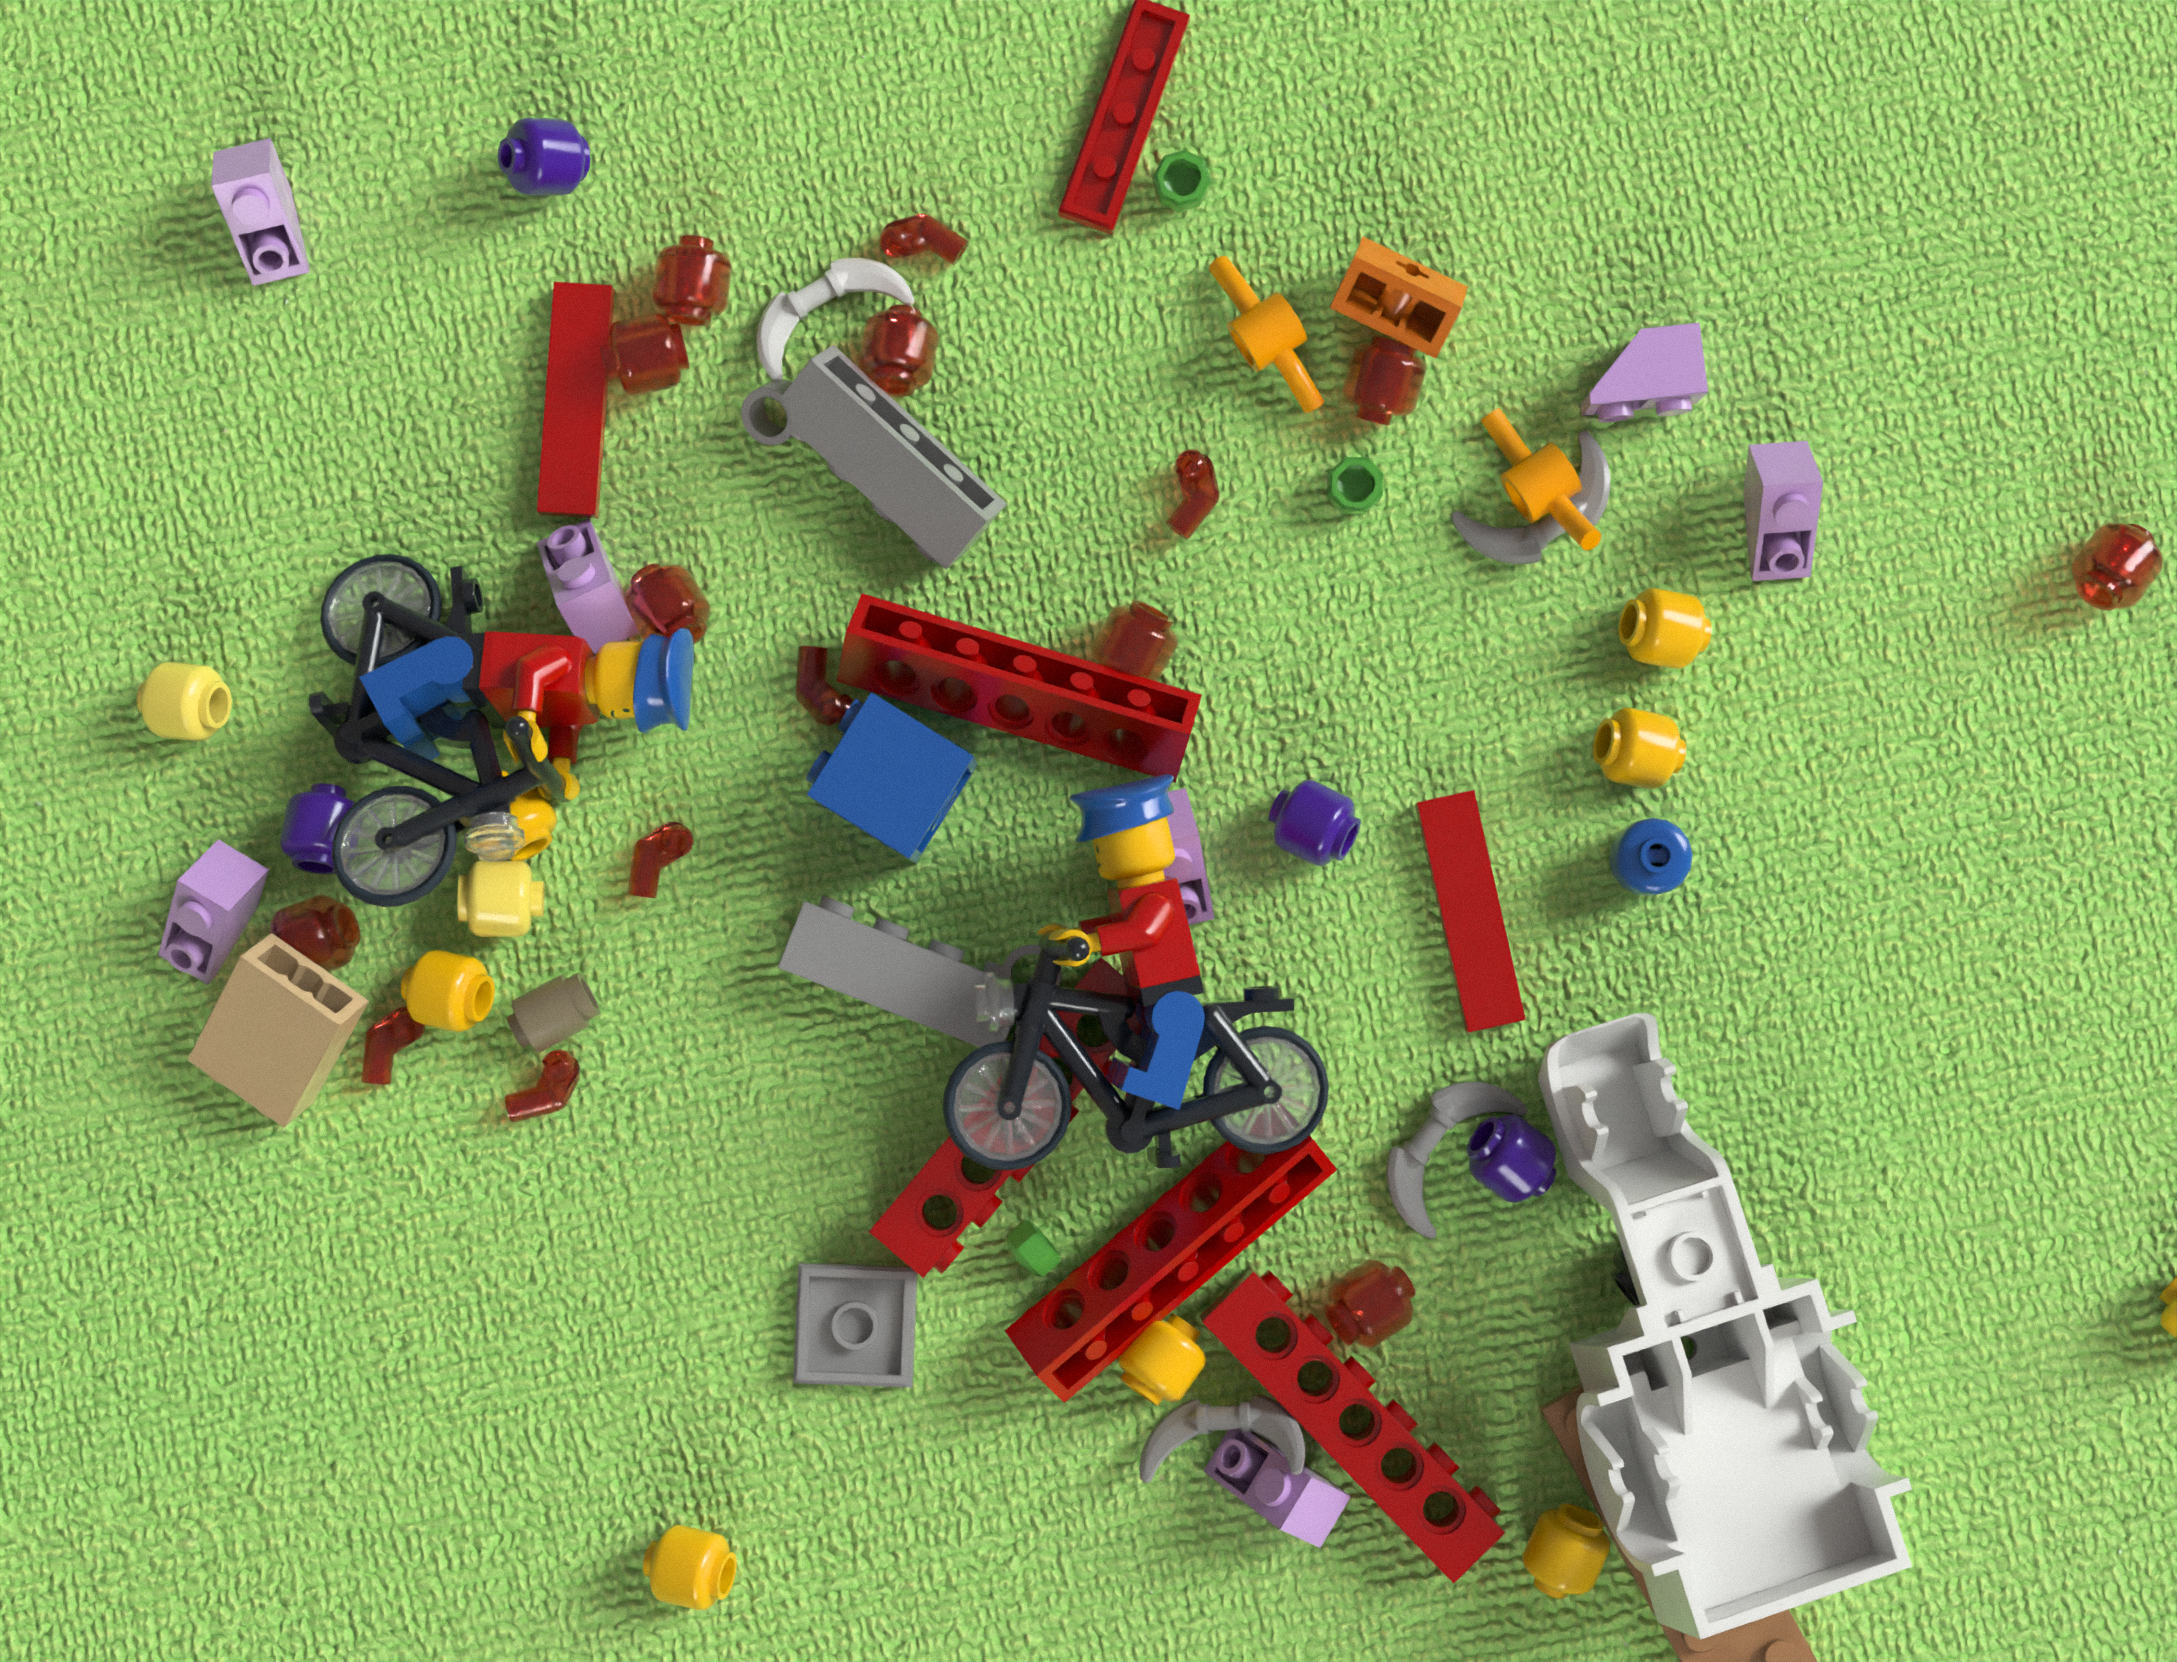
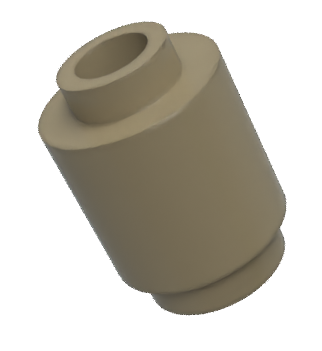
M578 972L568 978L561 974L512 1000L514 1013L507 1016V1021L516 1040L523 1048L531 1044L540 1053L589 1027L590 1019L601 1014L590 987Z

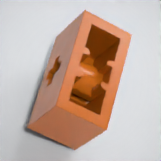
M1362 237L1339 284L1330 308L1433 358H1437L1462 309L1468 286L1366 237Z

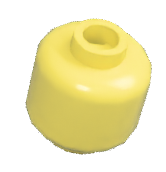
M178 662L160 663L149 673L137 692V707L142 713L145 724L152 733L163 738L190 741L206 740L226 724L231 712L232 698L228 686L223 682L217 671L206 665Z
M479 860L471 866L469 874L459 875L457 895L458 920L460 922H468L470 931L476 936H524L531 927L532 916H544V881H533L531 868L525 861Z

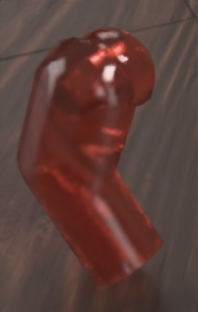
M925 213L911 215L888 223L879 238L880 248L888 257L905 258L930 250L953 266L963 256L969 244L967 239Z
M1196 449L1183 451L1175 461V471L1178 474L1183 501L1165 522L1169 528L1185 540L1192 536L1220 498L1214 464L1207 455L1202 454Z
M559 1049L549 1052L542 1061L545 1067L534 1088L505 1095V1105L510 1121L515 1123L564 1109L580 1080L578 1060L565 1050Z

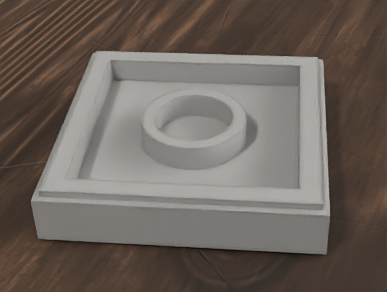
M800 1262L798 1264L793 1383L912 1388L918 1273L909 1266Z

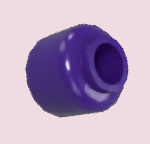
M524 118L517 120L508 130L506 138L500 142L498 148L500 169L507 175V179L512 187L524 195L562 196L570 194L584 180L590 168V149L587 141L580 135L572 123L563 119Z
M1313 780L1302 781L1291 792L1283 789L1276 797L1269 813V821L1275 823L1274 839L1276 845L1280 849L1315 866L1327 865L1333 859L1342 861L1354 844L1361 824L1360 818L1355 817V806L1351 798Z
M316 783L311 786L310 791L297 793L288 800L280 843L282 851L292 858V866L314 874H336L332 861L333 838L339 822L345 813L356 803L346 798L347 791L344 788L333 784ZM363 813L350 828L345 842L344 856L346 865L357 857Z
M1508 1114L1500 1118L1490 1117L1486 1119L1474 1131L1467 1145V1154L1470 1157L1469 1170L1473 1177L1507 1202L1518 1203L1532 1195L1539 1197L1550 1188L1555 1180L1557 1173L1556 1168L1553 1167L1556 1160L1555 1145L1549 1137L1518 1115Z

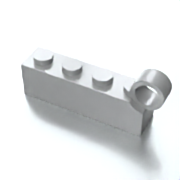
M835 345L810 359L793 382L784 379L781 381L771 380L752 391L743 402L741 409L742 421L747 432L755 440L765 445H778L794 436L796 439L808 443L827 460L830 470L837 477L846 482H851L871 501L873 509L882 518L897 524L914 540L916 548L923 556L938 562L945 569L949 568L972 547L1007 505L1003 499ZM765 397L773 398L783 406L787 415L786 427L775 425L767 417L764 409Z
M822 895L818 906L804 901L778 968L978 1047L1007 1041L1015 1020H1012L1011 1014H1003V1019L1001 1020L999 984L1001 985V990L1009 989L1010 983H1013L1012 969L1014 964L1025 955H1039L1041 950L1039 945H1025L1017 948L1007 957L1003 966L987 960L982 971L961 963L965 951L932 939L928 949L906 941L910 930L877 917L872 928L854 921L851 918L855 908ZM1061 968L1056 982V985L1060 986L1061 983Z

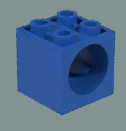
M871 692L865 703L855 699L844 714L838 726V730L843 732L842 735L844 736L833 754L823 750L806 776V781L812 785L807 795L916 864L978 764L972 754Z

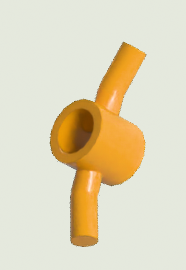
M1227 256L1216 258L1210 264L1209 271L1241 313L1240 316L1227 323V329L1246 362L1256 372L1274 363L1305 414L1320 407L1325 401L1293 349L1307 341V335L1290 304L1279 292H1275L1260 302L1250 285Z
M1500 407L1482 418L1481 422L1506 459L1513 466L1502 473L1500 479L1508 497L1518 512L1529 523L1536 522L1550 512L1558 524L1584 550L1595 548L1601 540V533L1569 500L1582 491V485L1576 471L1564 453L1555 444L1548 443L1532 454Z

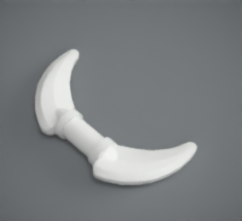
M843 258L830 263L831 269L824 272L825 276L796 293L794 290L788 294L783 291L777 293L763 311L756 335L759 359L767 374L773 381L782 380V357L785 344L798 321L807 317L808 312L834 297L840 298L848 292H877L893 297L906 306H911L914 304L915 299L905 280L895 270L883 263L864 258Z

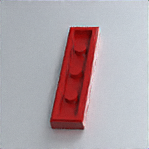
M1134 0L1059 207V217L1113 235L1190 22V14L1150 0Z
M554 282L537 501V512L540 515L596 519L599 517L615 290L612 285Z
M1471 790L1415 803L1465 1031L1469 1033L1526 1020L1475 791Z

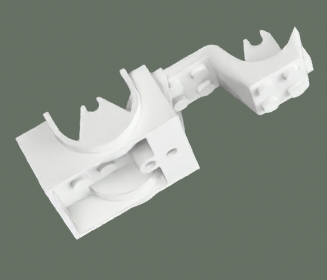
M1635 1013L1568 1034L1551 1042L1545 1049L1538 1082L1568 1176L1611 1212L1640 1305L1627 1310L1618 1328L1569 1343L1584 1389V1393L1580 1394L1577 1401L1576 1417L1585 1465L1596 1498L1612 1534L1628 1560L1643 1574L1658 1623L1701 1640L1912 1567L1890 1497L1912 1490L1908 1477L1886 1472L1866 1450L1868 1441L1877 1423L1878 1414L1875 1410H1870L1864 1401L1861 1388L1867 1386L1865 1377L1831 1343L1832 1330L1857 1322L1854 1311L1837 1309L1829 1312L1818 1279L1777 1278L1773 1264L1760 1265L1726 1161L1720 1152L1703 1141L1685 1120L1688 1105L1684 1099L1677 1097L1673 1089L1671 1076L1675 1075L1676 1068L1669 1059L1662 1058L1656 1018L1649 1013ZM1682 1336L1688 1337L1694 1344L1693 1354L1689 1358H1686L1680 1339Z

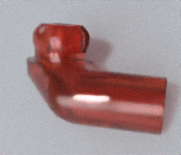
M799 646L795 688L798 702L817 723L828 727L834 724L839 725L853 700L847 694L839 695L825 680L828 649L817 646Z
M667 822L638 839L633 849L627 895L657 898L660 870L680 857L687 855L692 850L694 837L687 827L678 822Z
M407 1007L392 1010L368 1028L364 1047L362 1083L391 1085L394 1055L411 1043L419 1040L424 1034L425 1025L413 1020Z

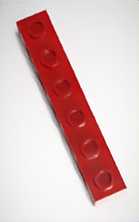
M863 593L859 598L845 632L837 682L1150 776L1170 774L1174 778V783H1176L1202 697L1198 693Z
M1101 957L1074 988L1128 996L1123 975ZM1056 1011L1099 1069L1107 1076L1112 1062L1110 1056L1116 1051L1110 1040L1108 1039L1104 1044L1096 1047L1085 1045L1079 1039L1076 1031L1077 1023L1084 1014ZM1134 1013L1132 1017L1126 1019V1022L1130 1029L1139 1036L1142 1026L1137 1021L1136 1013ZM1042 1035L1038 1049L1051 1058H1061L1046 1037ZM1034 1062L1022 1103L1028 1106L1034 1114L1035 1124L1033 1129L1027 1135L1021 1137L1012 1136L1003 1129L1000 1121L1001 1116L993 1107V1100L997 1094L1002 1077L1001 1074L959 1124L963 1135L973 1146L978 1149H984L995 1157L1011 1158L1034 1150L1033 1148L1046 1132H1052L1058 1117L1059 1099L1057 1092L1050 1091L1041 1084L1038 1076L1041 1065ZM1074 1075L1069 1085L1072 1102L1083 1090V1086ZM1011 1102L1006 1103V1104L1004 1105V1108H1005L1006 1106L1010 1105ZM1071 1104L1069 1123L1080 1111L1073 1104ZM949 1136L869 1232L922 1278L933 1267L943 1274L964 1249V1246L956 1239L972 1221L977 1227L981 1228L1003 1202L995 1195L997 1190L1009 1176L1019 1183L1035 1164L1015 1170L996 1169L995 1174L989 1180L983 1182L973 1181L966 1176L963 1170L962 1162L965 1155ZM946 1195L955 1202L958 1214L954 1223L946 1227H938L927 1220L924 1206L927 1199L931 1196Z
M1278 1101L1275 1104H1270L1259 1114L1255 1115L1237 1133L1255 1141H1273L1294 1133L1301 1125ZM1310 1135L1300 1144L1286 1151L1272 1154L1251 1153L1237 1148L1226 1141L1174 1187L1161 1195L1154 1204L1127 1227L1119 1231L1113 1239L1086 1262L1073 1270L1066 1279L1039 1302L1025 1311L1005 1332L1035 1375L1065 1403L1123 1354L1149 1325L1156 1321H1161L1336 1172L1337 1168Z
M1249 1267L1200 1315L1202 1323L1454 1584L1505 1534L1503 1529L1494 1520L1501 1510L1477 1485L1467 1492L1452 1475L1460 1467L1435 1441L1426 1449L1410 1433L1418 1424L1395 1399H1392L1386 1406L1381 1403L1369 1390L1376 1380L1352 1355L1343 1363L1328 1348V1345L1335 1337L1311 1312L1301 1319L1286 1304L1293 1294L1269 1269L1260 1277ZM1270 1317L1280 1318L1288 1325L1286 1340L1275 1348H1267L1260 1345L1256 1341L1255 1336L1258 1325ZM1321 1361L1329 1367L1327 1383L1321 1389L1315 1391L1305 1390L1300 1387L1297 1381L1300 1368L1307 1362ZM1361 1404L1370 1409L1371 1419L1368 1426L1363 1431L1355 1434L1343 1431L1339 1426L1341 1413L1350 1405ZM1393 1448H1405L1412 1455V1463L1408 1471L1396 1477L1384 1474L1381 1470L1383 1456ZM1438 1491L1450 1493L1453 1496V1507L1446 1517L1435 1520L1424 1516L1423 1505L1429 1495Z

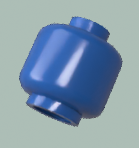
M1649 818L1631 823L1618 833L1611 844L1609 862L1612 874L1622 887L1633 894L1653 896L1671 892L1683 883L1691 870L1693 854L1689 839L1681 828L1668 820ZM1654 845L1657 849H1651L1650 846ZM1651 863H1660V866L1655 867Z

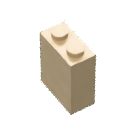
M271 933L240 956L187 1060L207 1073L212 1080L224 1085L254 1106L262 1115L271 1118L285 1128L315 1102L369 1000Z

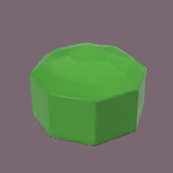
M1182 150L1163 156L1153 175V184L1159 203L1179 213L1199 207L1210 189L1211 178L1204 159L1187 150Z
M1345 457L1327 475V499L1341 514L1364 515L1383 496V473L1368 457Z
M1030 1219L1022 1220L1007 1234V1245L1011 1254L1031 1274L1044 1277L1061 1262L1060 1253Z

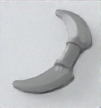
M1581 431L1578 435L1582 455L1581 472L1579 474L1582 491L1569 500L1595 526L1607 506L1610 493V472L1601 447L1587 431ZM1459 511L1452 514V522L1464 541L1484 556L1509 564L1539 562L1542 556L1541 551L1548 547L1547 543L1566 532L1551 514L1537 523H1530L1521 528L1491 527L1475 522Z
M1483 1082L1455 1083L1437 1090L1430 1095L1429 1101L1432 1107L1427 1112L1429 1116L1409 1142L1406 1141L1402 1147L1395 1146L1390 1149L1386 1176L1391 1200L1404 1221L1419 1234L1429 1239H1433L1436 1236V1230L1427 1216L1423 1201L1424 1166L1430 1160L1428 1156L1447 1130H1452L1457 1122L1485 1112H1508L1524 1116L1527 1113V1107L1507 1090Z
M1254 1395L1250 1401L1241 1402L1240 1405L1213 1407L1209 1404H1201L1199 1399H1191L1169 1412L1150 1433L1141 1453L1140 1479L1144 1483H1149L1166 1457L1198 1434H1211L1212 1431L1234 1429H1242L1243 1432L1254 1431L1274 1443L1286 1457L1292 1474L1299 1475L1303 1471L1305 1462L1303 1434L1296 1419L1279 1402L1264 1395Z

